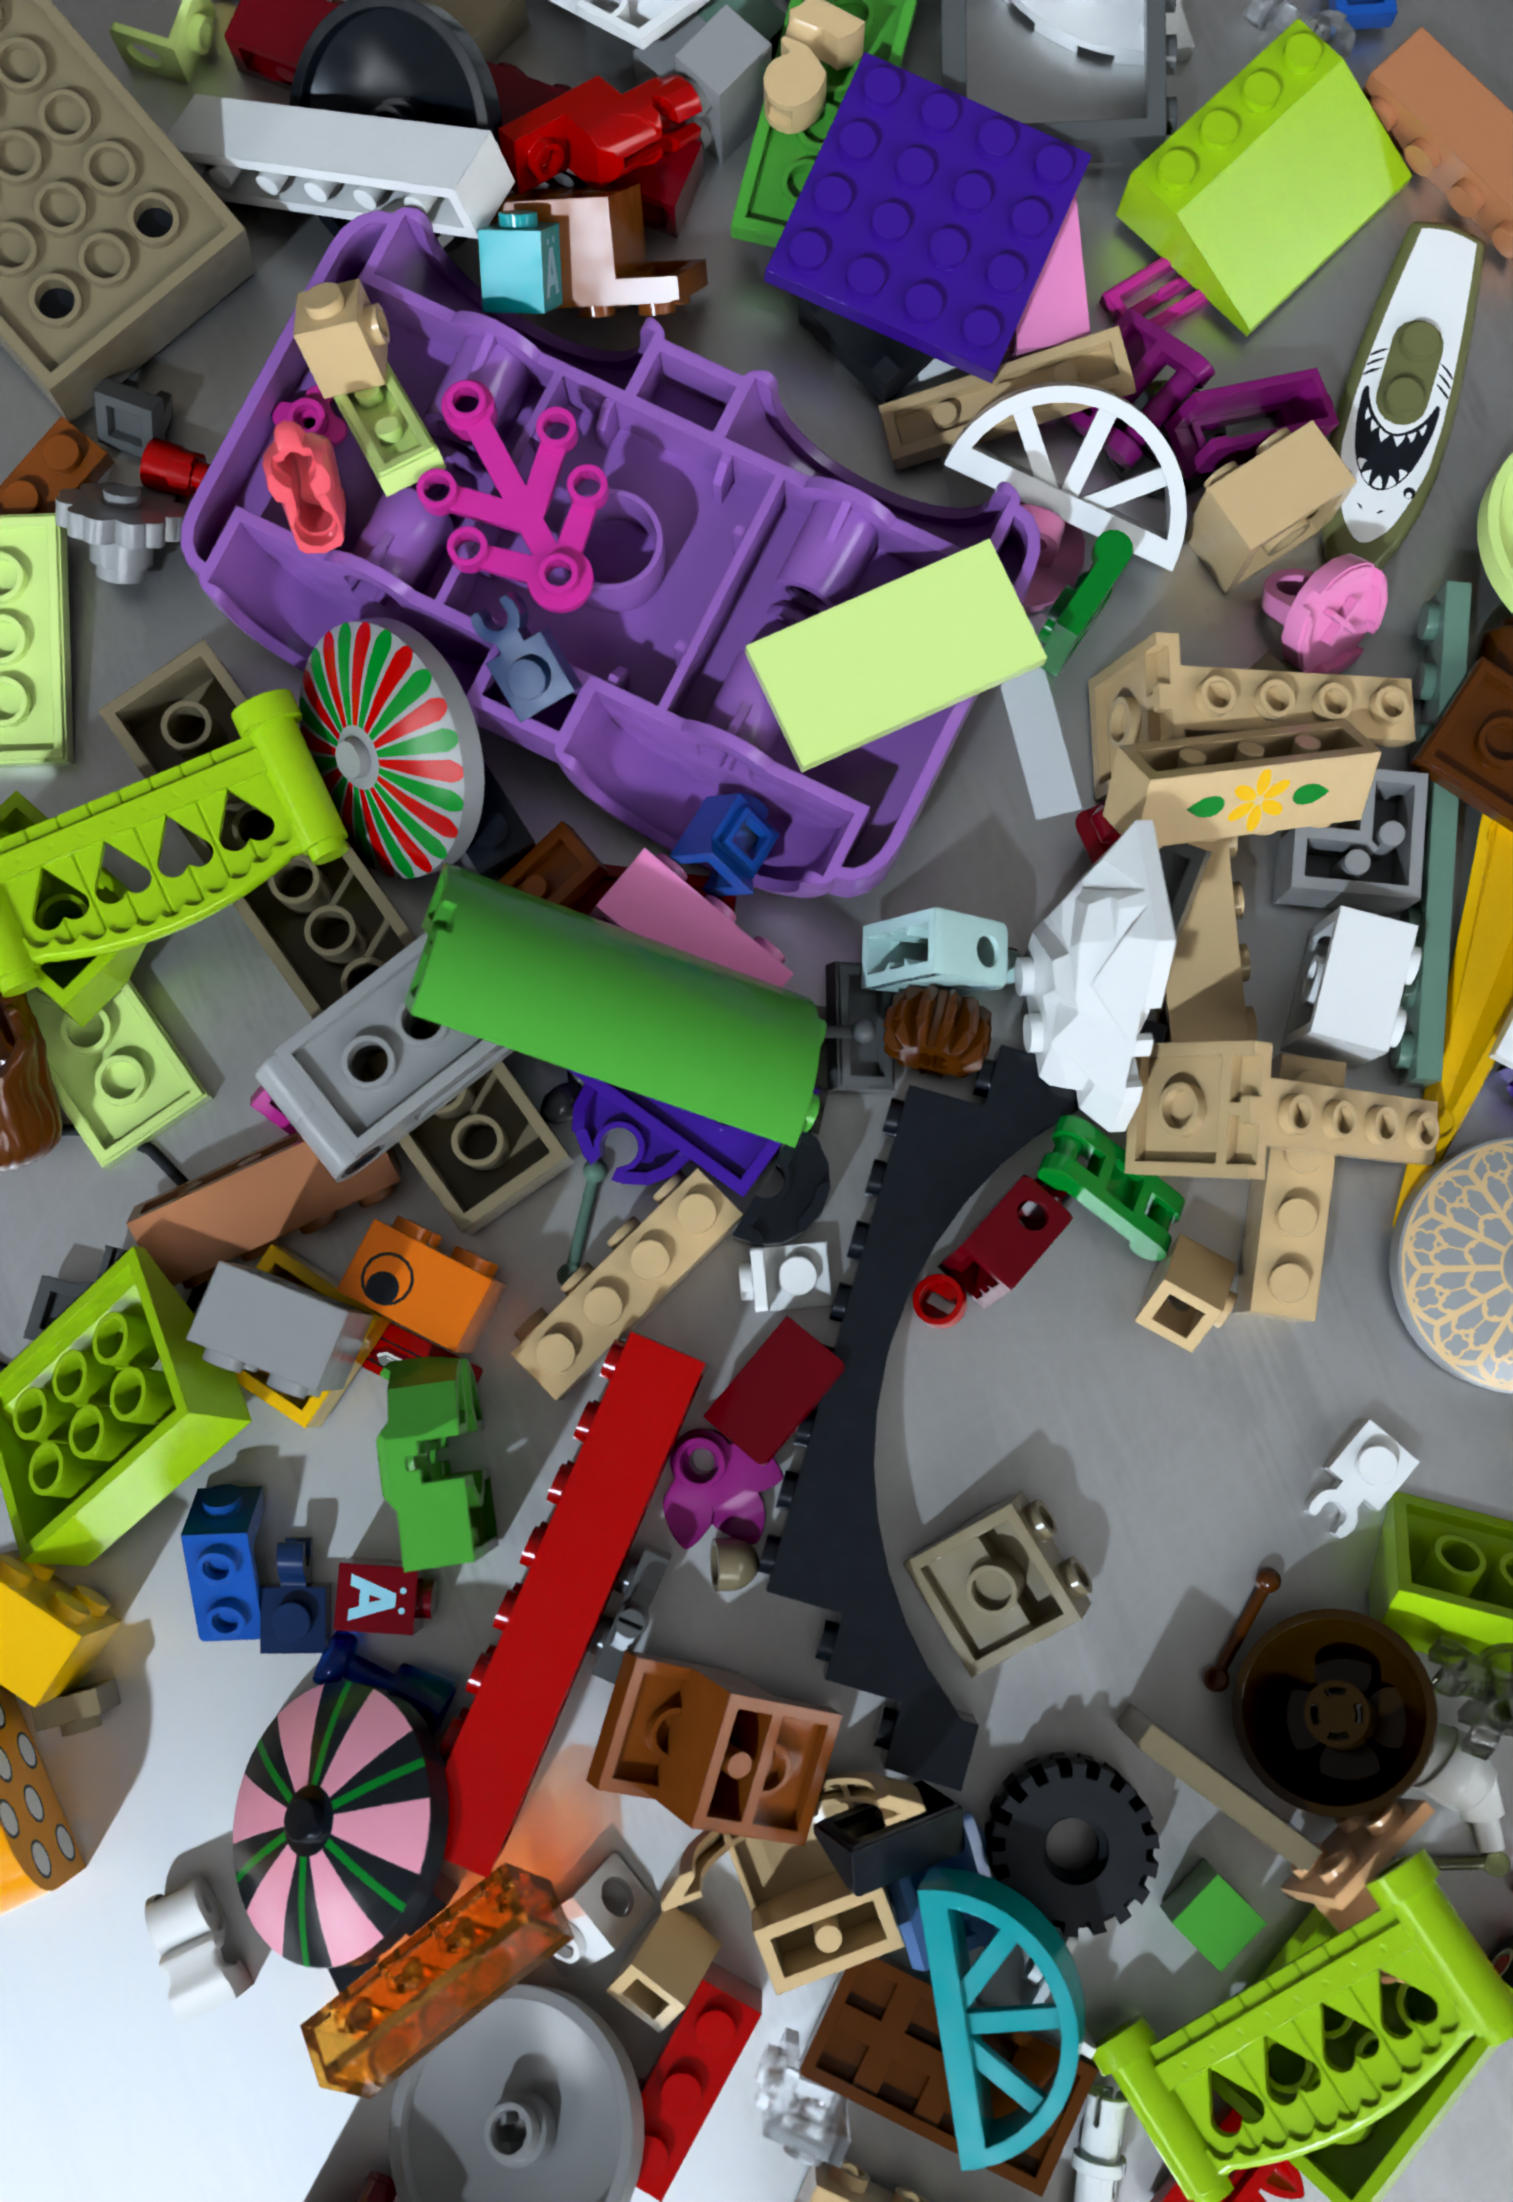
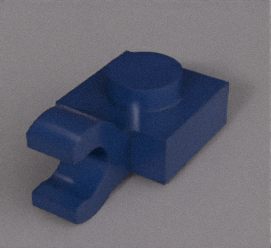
M286 1537L285 1542L277 1543L276 1563L280 1583H267L261 1587L260 1654L326 1653L331 1649V1583H312V1537Z

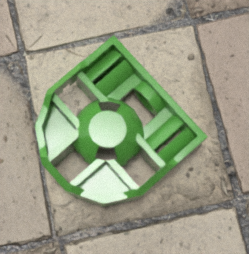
M420 1357L388 1362L380 1372V1376L389 1381L387 1388L388 1422L376 1438L382 1496L397 1511L404 1572L475 1562L499 1546L489 1468L452 1473L451 1461H439L437 1457V1450L449 1447L448 1437L484 1429L483 1412L477 1382L470 1361L465 1358Z

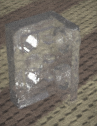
M785 2027L779 2046L770 2042L767 2043L755 2077V2084H758L759 2087L754 2106L762 2109V2136L783 2144L785 2153L803 2164L819 2167L825 2161L841 2168L851 2142L847 2099L799 2075V2032Z

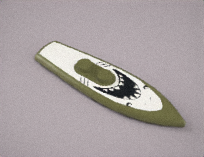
M1417 221L1408 227L1353 359L1336 410V416L1340 424L1330 432L1328 442L1355 477L1357 483L1333 519L1321 529L1325 563L1332 558L1350 553L1372 562L1376 568L1382 570L1399 550L1420 517L1437 479L1451 435L1461 393L1486 244L1483 240L1453 225Z

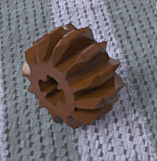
M930 985L928 989L917 986L906 987L905 992L894 994L891 1007L887 1008L883 1023L885 1028L883 1037L885 1042L884 1052L891 1058L897 1059V1063L902 1067H912L919 1070L920 1074L931 1073L941 1079L946 1077V1075L958 1078L967 1077L969 1073L981 1070L984 1058L988 1056L992 1037H990L992 1032V1013L984 1006H980L976 998L961 996L956 993L955 989L946 991L937 988L935 985Z

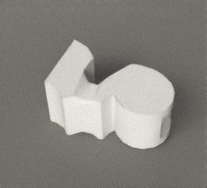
M195 1876L187 1880L185 1886L165 1895L156 1894L146 1900L144 1909L145 1921L151 1940L161 1955L159 1968L167 1973L170 1981L168 2001L175 2011L179 2025L237 1999L254 1984L246 1967L239 1959L232 1963H227L223 1959L220 1949L225 1940L227 1919L221 1902H217L212 1889L203 1877Z

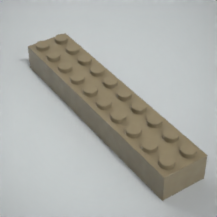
M203 638L100 708L98 712L146 779L241 739L231 718V713L237 706L248 700V697L224 663ZM229 793L221 835L222 846L229 851H238L247 845L249 838L264 840L270 837L274 831V821L234 794ZM176 823L203 863L207 864L213 856L212 845ZM347 839L345 841L349 851L343 856L322 865H313L309 856H304L303 854L296 856L259 887L233 903L235 909L312 1019L417 939ZM420 1018L414 1029L415 1039L424 1040L431 1038L439 1031L441 1025ZM376 1053L366 1060L362 1069L364 1082L375 1081L385 1073L388 1066L386 1053ZM504 1060L398 1142L460 1232L470 1236L575 1163Z

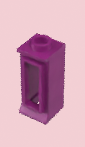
M1312 368L1193 392L1164 426L1186 480H1190L1204 473L1216 471L1231 461H1236L1238 466L1245 464L1257 456L1255 451L1263 441L1284 427H1288L1291 433L1313 420L1326 437L1340 423L1334 411L1332 399L1326 391L1318 369ZM1274 417L1278 427L1230 438L1227 435L1211 438L1208 443L1203 435V431Z

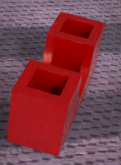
M711 1962L687 2007L672 2021L667 2038L645 2079L640 2077L638 2080L644 2113V2148L636 2187L662 2202L762 2015V1990L714 1962Z

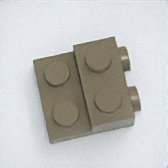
M1023 1490L969 1519L963 1527L914 1553L903 1563L971 1678L1082 1620L1092 1604L1087 1595L1093 1591V1587L1084 1566L1073 1556L1066 1560L1064 1559L1051 1538L1058 1533L1057 1525L1051 1512L1039 1499L1030 1503Z

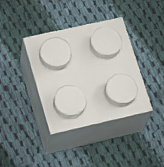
M1341 905L1313 927L1308 933L1280 1051L1299 1056L1346 1062V1068L1354 1070L1388 1053L1390 1047L1395 1048L1402 1038L1407 1019L1406 1010L1399 1008L1404 985H1411L1421 962L1422 949L1414 946L1419 926Z

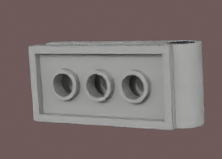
M426 932L273 1050L274 1054L260 1066L255 1074V1078L336 1182H342L363 1170L514 1052L512 1049L443 1025L431 1038L424 1040L415 1039L414 1029L420 1017L409 1013L404 999L428 938ZM376 1053H386L388 1066L385 1073L375 1081L364 1082L362 1069L366 1060Z

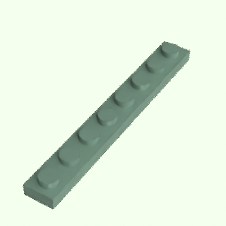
M1446 581L1429 601L1423 603L1420 609L1417 634L1419 639L1426 641L1424 661L1419 663L1414 678L1415 699L1422 700L1421 720L1415 724L1416 741L1410 743L1411 759L1414 758L1466 677L1472 583ZM1428 779L1421 900L1402 912L1399 921L1419 926L1414 946L1422 949V956L1413 983L1411 985H1404L1400 1006H1403L1402 1009L1407 1012L1406 1025L1399 1044L1395 1048L1391 1047L1390 1053L1392 1068L1399 1069L1398 1086L1422 1089L1442 1081L1459 798Z

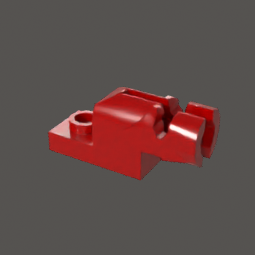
M677 74L651 78L623 94L597 75L498 128L500 151L515 180L511 189L520 196L569 169L587 185L598 190L640 166L656 163L662 159L663 151L673 153L700 138L702 128L694 122H685V120L702 111L700 98L692 85Z

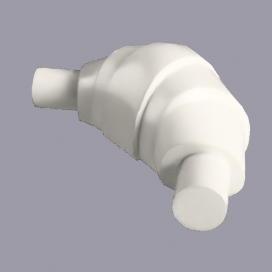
M1438 1723L1434 1751L1426 1769L1413 1787L1426 1794L1438 1804L1454 1811L1460 1820L1472 1822L1479 1852L1493 1853L1505 1849L1499 1818L1504 1816L1505 1810L1497 1782L1498 1769L1468 1733L1456 1727Z

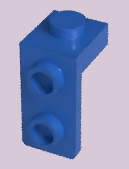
M222 1484L212 1488L197 1489L181 1533V1540L198 1635L202 1641L260 1639L261 1591L253 1546L266 1508L262 1486L238 1487L232 1484Z

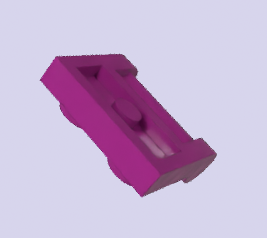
M1129 307L1113 326L1119 325L1136 388V393L1122 398L1132 404L1166 365L1176 370L1172 377L1142 409V413L1159 429L1194 388L1202 389L1215 375V370L1200 353ZM1091 407L1058 419L1085 437L1098 408ZM1130 425L1123 432L1112 426L1102 449L1118 465L1126 470H1130L1143 456L1141 448L1146 441Z

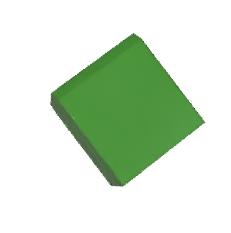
M1206 1859L1160 1905L1171 1923L1220 1972L1231 1963L1267 1924L1257 1911Z

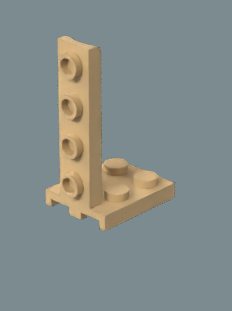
M1154 632L1088 680L1095 801H1106L1119 745L1343 719L1349 721L1376 747H1401L1416 741L1411 679L1181 665L1179 633Z
M1255 1040L1153 1043L1150 1056L1135 1057L1139 1080L1142 1082L1143 1090L1140 1103L1127 1127L1124 1174L1265 1180L1266 1148L1403 1164L1435 1165V1150L1440 1133L1437 1120V1101L1271 1078L1273 1043Z

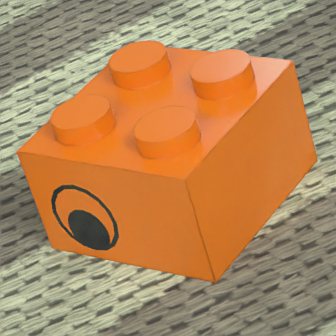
M397 1215L393 1225L374 1219L336 1291L453 1352L473 1353L508 1287V1284L494 1277L499 1266L457 1245L450 1255L437 1248L443 1236L410 1219Z

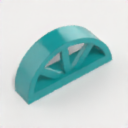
M928 1868L917 1889L958 2153L961 2171L977 2170L997 2165L1029 2148L1042 2137L1062 2111L1075 2079L1085 2033L1084 1993L1075 1962L1064 1940L1046 1916L1028 1899L1003 1883L978 1873L952 1868ZM962 1912L981 1918L999 1928L971 1966ZM1016 1944H1019L1034 1961L1044 1976L1054 1999L1053 2003L977 2008L976 2003L978 1994ZM1060 2029V2060L1047 2083L1040 2089L983 2042L981 2034ZM989 2080L1020 2104L1021 2107L995 2119Z

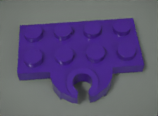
M567 1069L585 1082L573 1106L571 1132H575L582 1154L589 1164L597 1163L605 1155V1141L613 1129H627L637 1140L638 1152L635 1159L627 1165L616 1168L611 1179L615 1182L648 1186L674 1176L692 1160L740 1196L745 1197L783 1145L782 1143ZM814 1086L813 1093L818 1095L821 1089Z

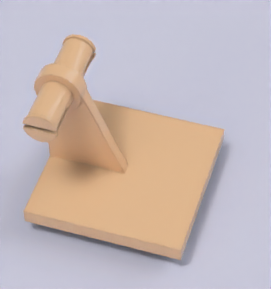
M1399 1798L1392 1804L1369 1814L1335 1817V1822L1338 1826L1322 1843H1314L1322 1853L1309 1872L1306 1869L1301 1871L1291 1863L1290 1869L1294 1873L1282 1884L1280 1889L1288 1898L1313 1903L1335 1930L1340 1933L1380 1909L1365 1885L1374 1878L1435 1812L1426 1800ZM1381 1970L1382 1984H1391L1395 1981L1406 1983Z

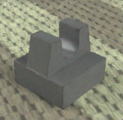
M105 378L94 390L99 443L142 457L146 445L152 438L165 440V432L173 416L172 394L160 391L156 395L139 389L138 382L130 379L120 383Z

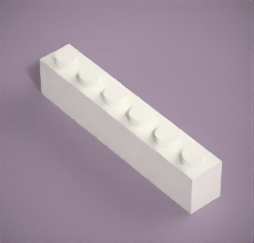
M194 94L167 134L169 140L222 201L353 220L359 215L376 210L394 213L399 208L412 207L418 208L427 215L434 233L478 239V229L491 223L515 183L514 177L491 130Z

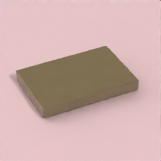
M1129 1703L1117 1720L1119 1723L1118 1727L1140 1750L1301 1871L1306 1869L1309 1872L1322 1853L1314 1843L1289 1821L1133 1704Z

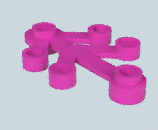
M461 380L452 384L445 391L441 401V410L447 427L455 437L463 441L472 442L501 498L459 486L448 471L438 468L430 469L420 476L416 485L418 498L423 508L432 515L445 516L451 513L519 533L532 554L528 555L488 545L486 537L479 529L463 526L453 531L447 541V551L452 563L458 570L464 573L484 571L527 584L533 600L547 611L567 613L576 610L588 600L594 587L592 566L583 553L597 510L602 508L609 498V486L605 473L595 465L583 464L571 471L567 479V489L572 504L556 543L545 522V518L566 454L578 442L579 433L574 416L570 411L562 407L548 408L539 415L536 422V431L540 445L527 484L525 485L495 429L498 421V410L490 390L476 380ZM474 397L479 400L478 406L471 412L463 413L456 409L458 402L462 399ZM563 423L569 427V431L560 439L549 438L546 435V431L552 424ZM585 480H594L600 484V488L593 496L584 497L576 492L578 485ZM445 484L450 487L448 495L443 500L432 501L427 498L428 491L434 485ZM475 541L481 545L479 553L473 558L463 559L457 555L459 547L465 542ZM562 567L571 571V578L564 585L555 586L547 581L550 572L556 568Z

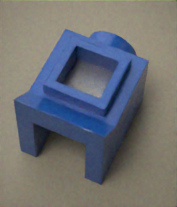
M746 793L709 796L703 801L669 857L677 864L708 862L714 868V871L702 888L708 895L716 897L754 894L753 878L780 834L766 821L769 816L767 807L754 796Z

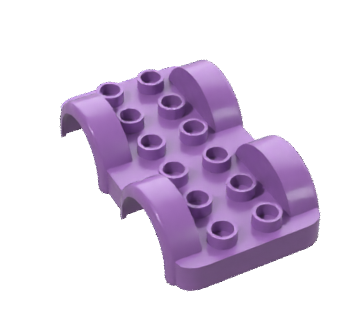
M399 208L394 213L376 210L359 215L342 227L328 246L305 291L325 282L337 284L360 278L370 303H379L388 322L390 342L388 344L387 361L438 447L447 467L443 470L448 471L454 477L457 485L501 498L472 442L463 441L455 437L447 427L441 410V401L445 391L452 384L461 380H476L490 390L498 410V421L495 429L525 485L527 484L540 445L536 431V422L539 415L551 407H562L572 413L578 428V442L566 454L545 522L557 543L572 504L567 489V479L571 471L577 466L592 464L599 467L605 473L609 486V498L606 504L597 510L583 553L589 560L594 574L592 593L588 600L576 610L567 613H553L541 608L533 600L528 585L484 571L464 573L458 570L448 554L447 541L453 531L463 526L479 529L486 537L488 545L528 555L532 554L519 533L451 513L445 516H435L428 513L418 498L416 492L417 483L386 497L348 425V433L345 440L334 448L341 487L344 490L346 501L344 542L341 546L327 553L306 554L300 551L291 532L282 503L276 502L268 490L262 465L263 454L274 441L273 431L275 423L272 419V413L275 406L282 401L292 403L304 397L310 387L317 385L293 336L295 307L194 494L181 525V549L191 570L199 579L198 581L209 599L232 623L249 637L302 672H304L307 661L318 641L335 626L371 617H387L398 620L422 634L449 664L468 699L476 725L558 763L567 778L592 802L621 823L672 852L706 797L746 793L759 799L767 807L769 816L766 821L780 834L753 878L754 888L795 898H815L824 896L827 893L834 896L852 898L866 894L880 884L897 862L979 694L801 773L747 659L745 647L750 643L989 538L1023 606L1040 556V531L1034 516L1020 505L1021 498L1017 490L1010 483L1000 482L989 501L968 508L937 506L899 495L847 469L811 442L786 413L779 397L777 379L768 371L753 370L743 376L665 339V332L662 326L652 317L646 318L640 330L639 346L625 351H608L587 347L561 338L532 324L515 313L483 312L481 288L468 278L446 254L433 232L427 215L418 208ZM474 397L462 399L458 402L456 409L463 413L471 412L478 406L479 400ZM333 399L331 407L336 417L344 420ZM307 419L304 426L312 428L315 425V419ZM563 423L552 424L548 427L546 435L552 439H560L568 433L569 427ZM585 480L578 485L576 492L584 497L593 496L598 492L600 484L594 480ZM445 484L434 485L428 491L427 498L432 501L443 500L448 495L450 487ZM475 541L465 542L459 547L457 555L463 559L473 558L479 553L481 545ZM556 568L550 572L547 581L552 585L561 586L570 580L572 573L566 568ZM512 591L518 593L526 603L528 609L527 628L533 636L548 627L582 684V687L521 723L486 665L487 662L501 655L495 644L486 642L475 632L471 622L472 614L486 608L491 614L493 621L497 625L505 627L508 622V615L502 607L499 598ZM708 862L695 863L710 871H714V868Z

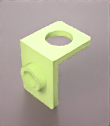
M182 0L168 38L117 22H112L109 33L123 61L127 65L189 84L200 55H205L210 49L213 40V21L216 11L211 0ZM132 44H138L150 49L160 59L144 55Z

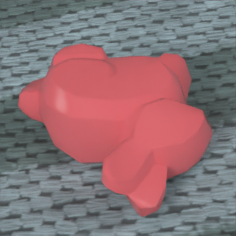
M283 420L275 425L273 431L274 441L263 454L262 465L267 487L276 502L282 503L299 550L306 554L327 553L343 544L346 524L345 494L341 487L334 447L327 437L315 432H305L296 422Z

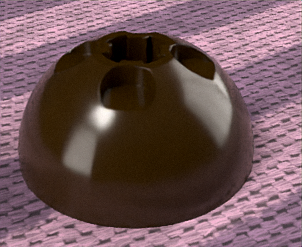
M1317 1609L1302 1612L1281 1621L1269 1629L1250 1649L1240 1667L1234 1686L1232 1699L1234 1730L1241 1752L1258 1779L1276 1796L1301 1810L1313 1814L1331 1817L1360 1816L1392 1804L1418 1781L1434 1751L1438 1733V1706L1434 1687L1427 1670L1414 1650L1400 1635L1380 1621L1361 1613L1343 1609ZM1359 1704L1362 1705V1707L1359 1708V1709H1360V1712H1361V1722H1360V1723H1362V1724L1357 1723V1721H1358V1711H1357L1356 1706L1359 1705ZM1332 1732L1336 1734L1348 1733V1736L1335 1735L1334 1739L1331 1738Z

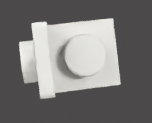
M826 1242L773 1247H750L751 1261L738 1262L741 1301L754 1300L756 1313L832 1306Z

